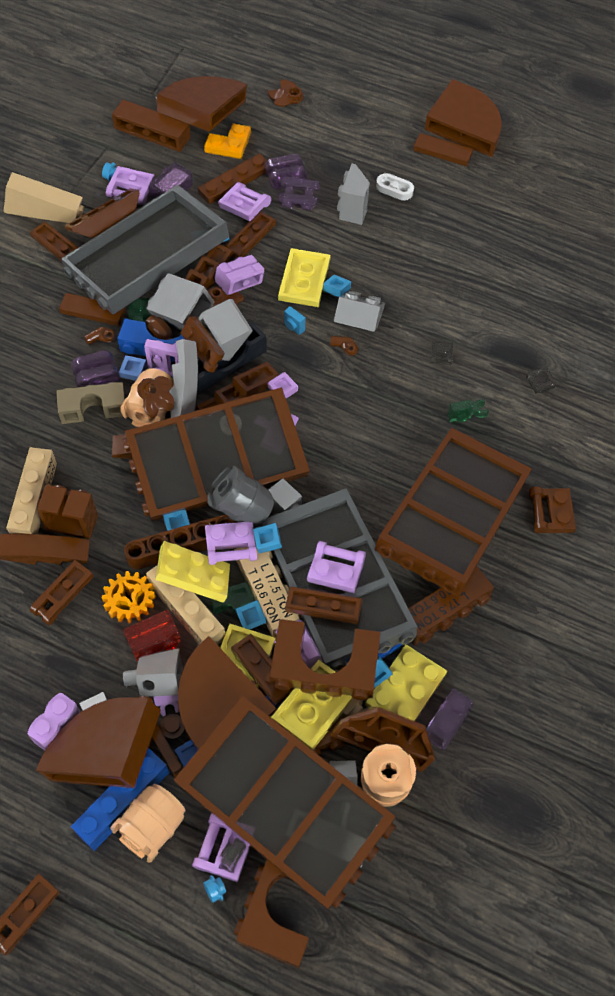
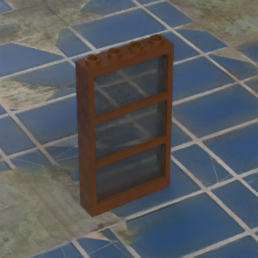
M282 387L126 430V438L122 439L125 451L131 452L130 468L132 474L137 473L139 481L135 482L139 495H144L145 503H141L145 517L150 516L151 522L163 519V515L184 509L187 512L209 505L208 494L213 495L215 490L212 484L218 475L228 467L230 469H233V466L238 467L245 475L256 479L265 488L274 486L281 479L289 482L306 477L310 472Z
M451 427L378 537L374 550L383 557L397 562L403 568L419 574L425 580L441 586L447 592L460 596L524 486L532 468Z
M244 696L239 699L174 779L178 786L327 910L331 906L335 908L339 906L346 896L343 889L349 882L352 885L355 884L363 873L360 866L365 859L371 862L380 849L376 844L382 836L387 840L396 827L393 824L395 815Z

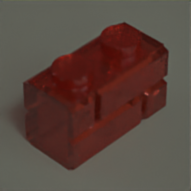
M168 609L123 629L136 662L142 656L155 654L163 649L165 651L171 650L181 641L180 633Z

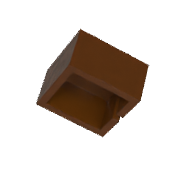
M46 485L37 507L46 531L90 540L98 518L92 494L81 489L68 491L67 488L61 485Z

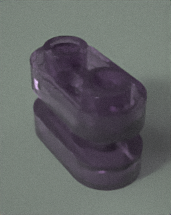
M298 154L271 158L265 164L270 185L275 189L301 185L308 178L302 157Z
M281 177L280 186L286 187L285 193H279L278 202L282 203V207L293 208V205H300L301 209L312 210L313 207H317L318 198L312 197L313 191H319L320 182ZM293 189L305 190V194H293Z
M102 350L97 353L79 356L71 363L78 388L88 385L108 384L119 379L113 354L109 351Z

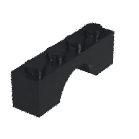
M254 323L249 325L253 331L230 361H218V367L215 372L207 371L203 367L204 363L197 357L198 395L267 351L266 335Z

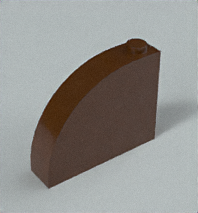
M211 76L182 79L172 83L157 94V112L210 132L246 102L247 84L233 79Z
M454 79L451 80L427 114L425 123L426 131L472 148L490 157L494 155L497 149L502 127L499 110L493 101L478 89Z
M210 636L198 645L189 657L183 669L178 689L181 720L191 742L197 750L200 749L242 696L269 717L276 712L275 706ZM249 711L211 758L206 767L211 765L215 770L218 769L242 746L241 744L248 742L266 723Z
M142 695L138 696V698H114L92 705L76 715L57 733L45 750L36 771L52 782L134 788L161 710L153 703L151 698Z

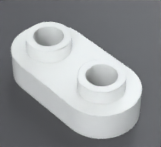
M387 173L381 174L377 178L376 187L378 191L400 200H408L413 196L414 186L411 182Z

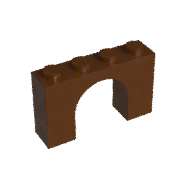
M279 619L270 672L271 685L280 690L296 688L308 694H314L316 691L326 692V695L331 697L349 695L353 699L365 701L367 698L373 699L381 632L355 629L352 655L348 664L336 673L321 674L311 670L304 663L301 656L305 636V622Z
M277 833L275 840L270 839L266 848L277 856L290 838ZM298 842L283 862L302 878L328 888L338 857ZM267 860L265 866L260 864L254 879L258 882L255 892L250 891L244 907L248 908L244 919L239 918L234 935H237V944L299 969L309 938L278 925L268 914L266 908L268 892L273 884L287 877V875Z

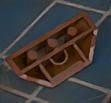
M129 188L76 220L64 225L66 230L95 238L135 212L140 192L137 189Z
M367 707L345 717L331 731L330 736L370 752L375 747L384 744L397 745L408 755L410 754L414 760L416 770L421 772L435 760L434 751L425 725L380 707Z

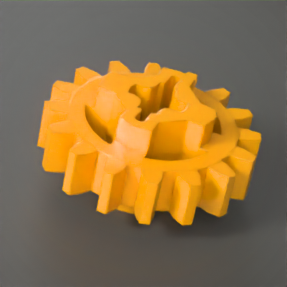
M126 571L125 577L118 573L116 581L109 579L110 587L104 586L105 595H102V600L105 603L103 605L105 611H109L111 618L117 615L118 622L121 623L124 618H127L128 623H131L134 617L140 621V614L142 613L148 616L147 607H154L152 600L155 599V593L152 591V583H148L146 576L140 579L139 572H136L134 576H130L129 571ZM125 592H127L128 596L130 595L132 602L127 599Z

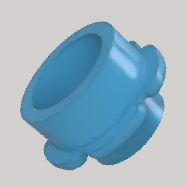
M106 162L103 167L102 177L108 181L111 180L116 170L114 162L112 164Z
M211 875L209 880L203 882L207 895L212 903L219 899L223 901L222 894L226 893L225 886L220 877L215 879Z

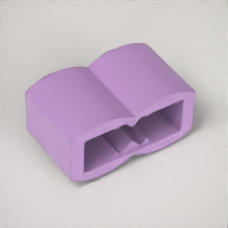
M62 693L54 696L47 704L45 713L38 716L28 730V735L32 741L43 750H46L57 733L80 713L76 703Z

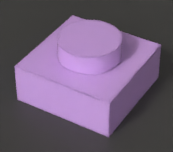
M285 372L268 382L270 390L282 387L285 398L298 391V385Z

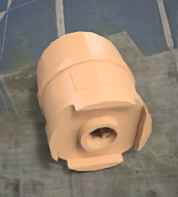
M154 368L147 369L132 384L128 397L121 405V413L125 419L127 416L132 419L131 424L141 427L165 419L167 411L159 410L155 418H151L146 414L143 408V399L138 395L137 387L143 379H155L158 376L169 378L173 382L174 387L173 378L166 372Z
M384 744L375 747L363 763L361 773L363 791L383 807H391L400 803L408 796L415 781L416 767L414 760L410 754L408 755L397 745ZM390 769L396 774H393L392 778H387L381 771Z
M157 784L148 786L130 803V807L121 819L118 818L110 828L114 834L117 830L122 834L119 840L138 857L143 858L146 854L148 856L147 862L150 863L157 856L158 850L174 835V831L184 818L185 808L170 792Z

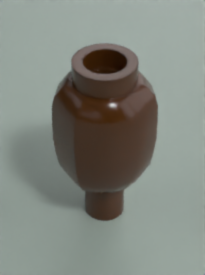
M152 315L145 321L147 330L153 337L161 340L173 339L171 328L161 317Z

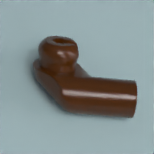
M99 327L83 337L87 345H90L96 341L112 342L116 335L111 329Z
M331 336L330 346L341 347L350 356L358 352V346L351 337Z

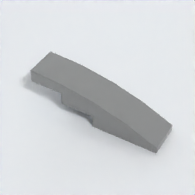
M185 339L176 341L179 363L172 365L174 387L169 392L172 394L175 404L174 409L170 411L171 418L195 411L198 383V359L195 341ZM192 422L184 424L186 431H189V426ZM177 426L172 428L173 431H179Z

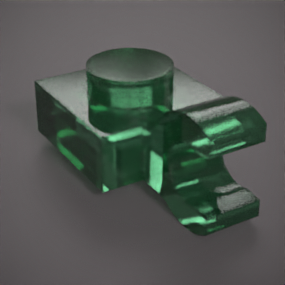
M149 298L136 299L129 304L130 320L144 322L145 319L150 317V312L146 309Z
M470 399L451 403L447 416L450 423L455 421L463 422L470 419L471 415L479 418L487 417L489 410L479 409V407H484V399H479L476 402H472Z
M248 581L228 587V594L224 603L211 599V607L214 614L221 613L229 607L232 613H235L237 608L254 602L255 599Z

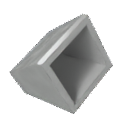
M167 273L166 277L160 281L155 295L150 298L146 309L151 315L161 317L167 324L182 331L189 316L199 318L202 312L212 308L214 300L204 286Z

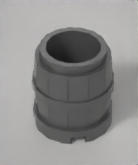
M233 466V469L229 467L224 469L212 484V487L215 488L213 495L208 494V504L212 508L222 511L233 521L252 522L253 527L261 525L267 519L274 505V498L271 492L256 479L245 475L236 466Z

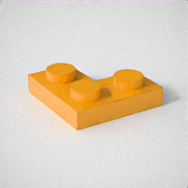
M232 124L228 137L209 133L205 144V152L242 159L251 134V127Z

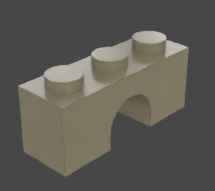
M110 382L102 385H88L86 387L56 390L58 414L62 424L83 422L84 411L93 405L102 407L106 418L123 416L121 405L126 399L123 382Z

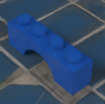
M124 319L117 339L121 352L146 357L144 345L147 339L159 340L173 345L176 341L184 339V337L180 335L171 340L157 339L149 334L145 322ZM170 356L171 362L175 361L174 356Z
M148 748L135 787L110 786L78 818L71 828L95 851L112 833L110 827L118 818H121L130 807V803L148 786L158 785L169 774L167 765Z

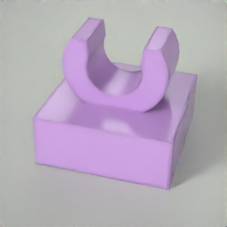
M178 695L153 696L155 705L160 706L162 716L166 715L165 707L168 704L174 706L176 713L179 712Z

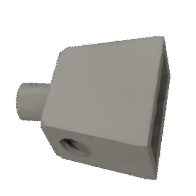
M179 649L140 657L136 670L123 672L124 685H137L140 696L178 695L180 678L183 672Z

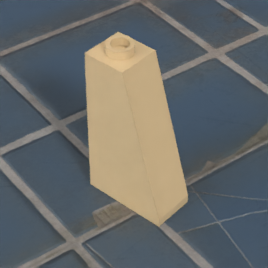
M13 172L6 185L4 213L70 223L76 220L77 217L82 216L84 206L81 205V196Z

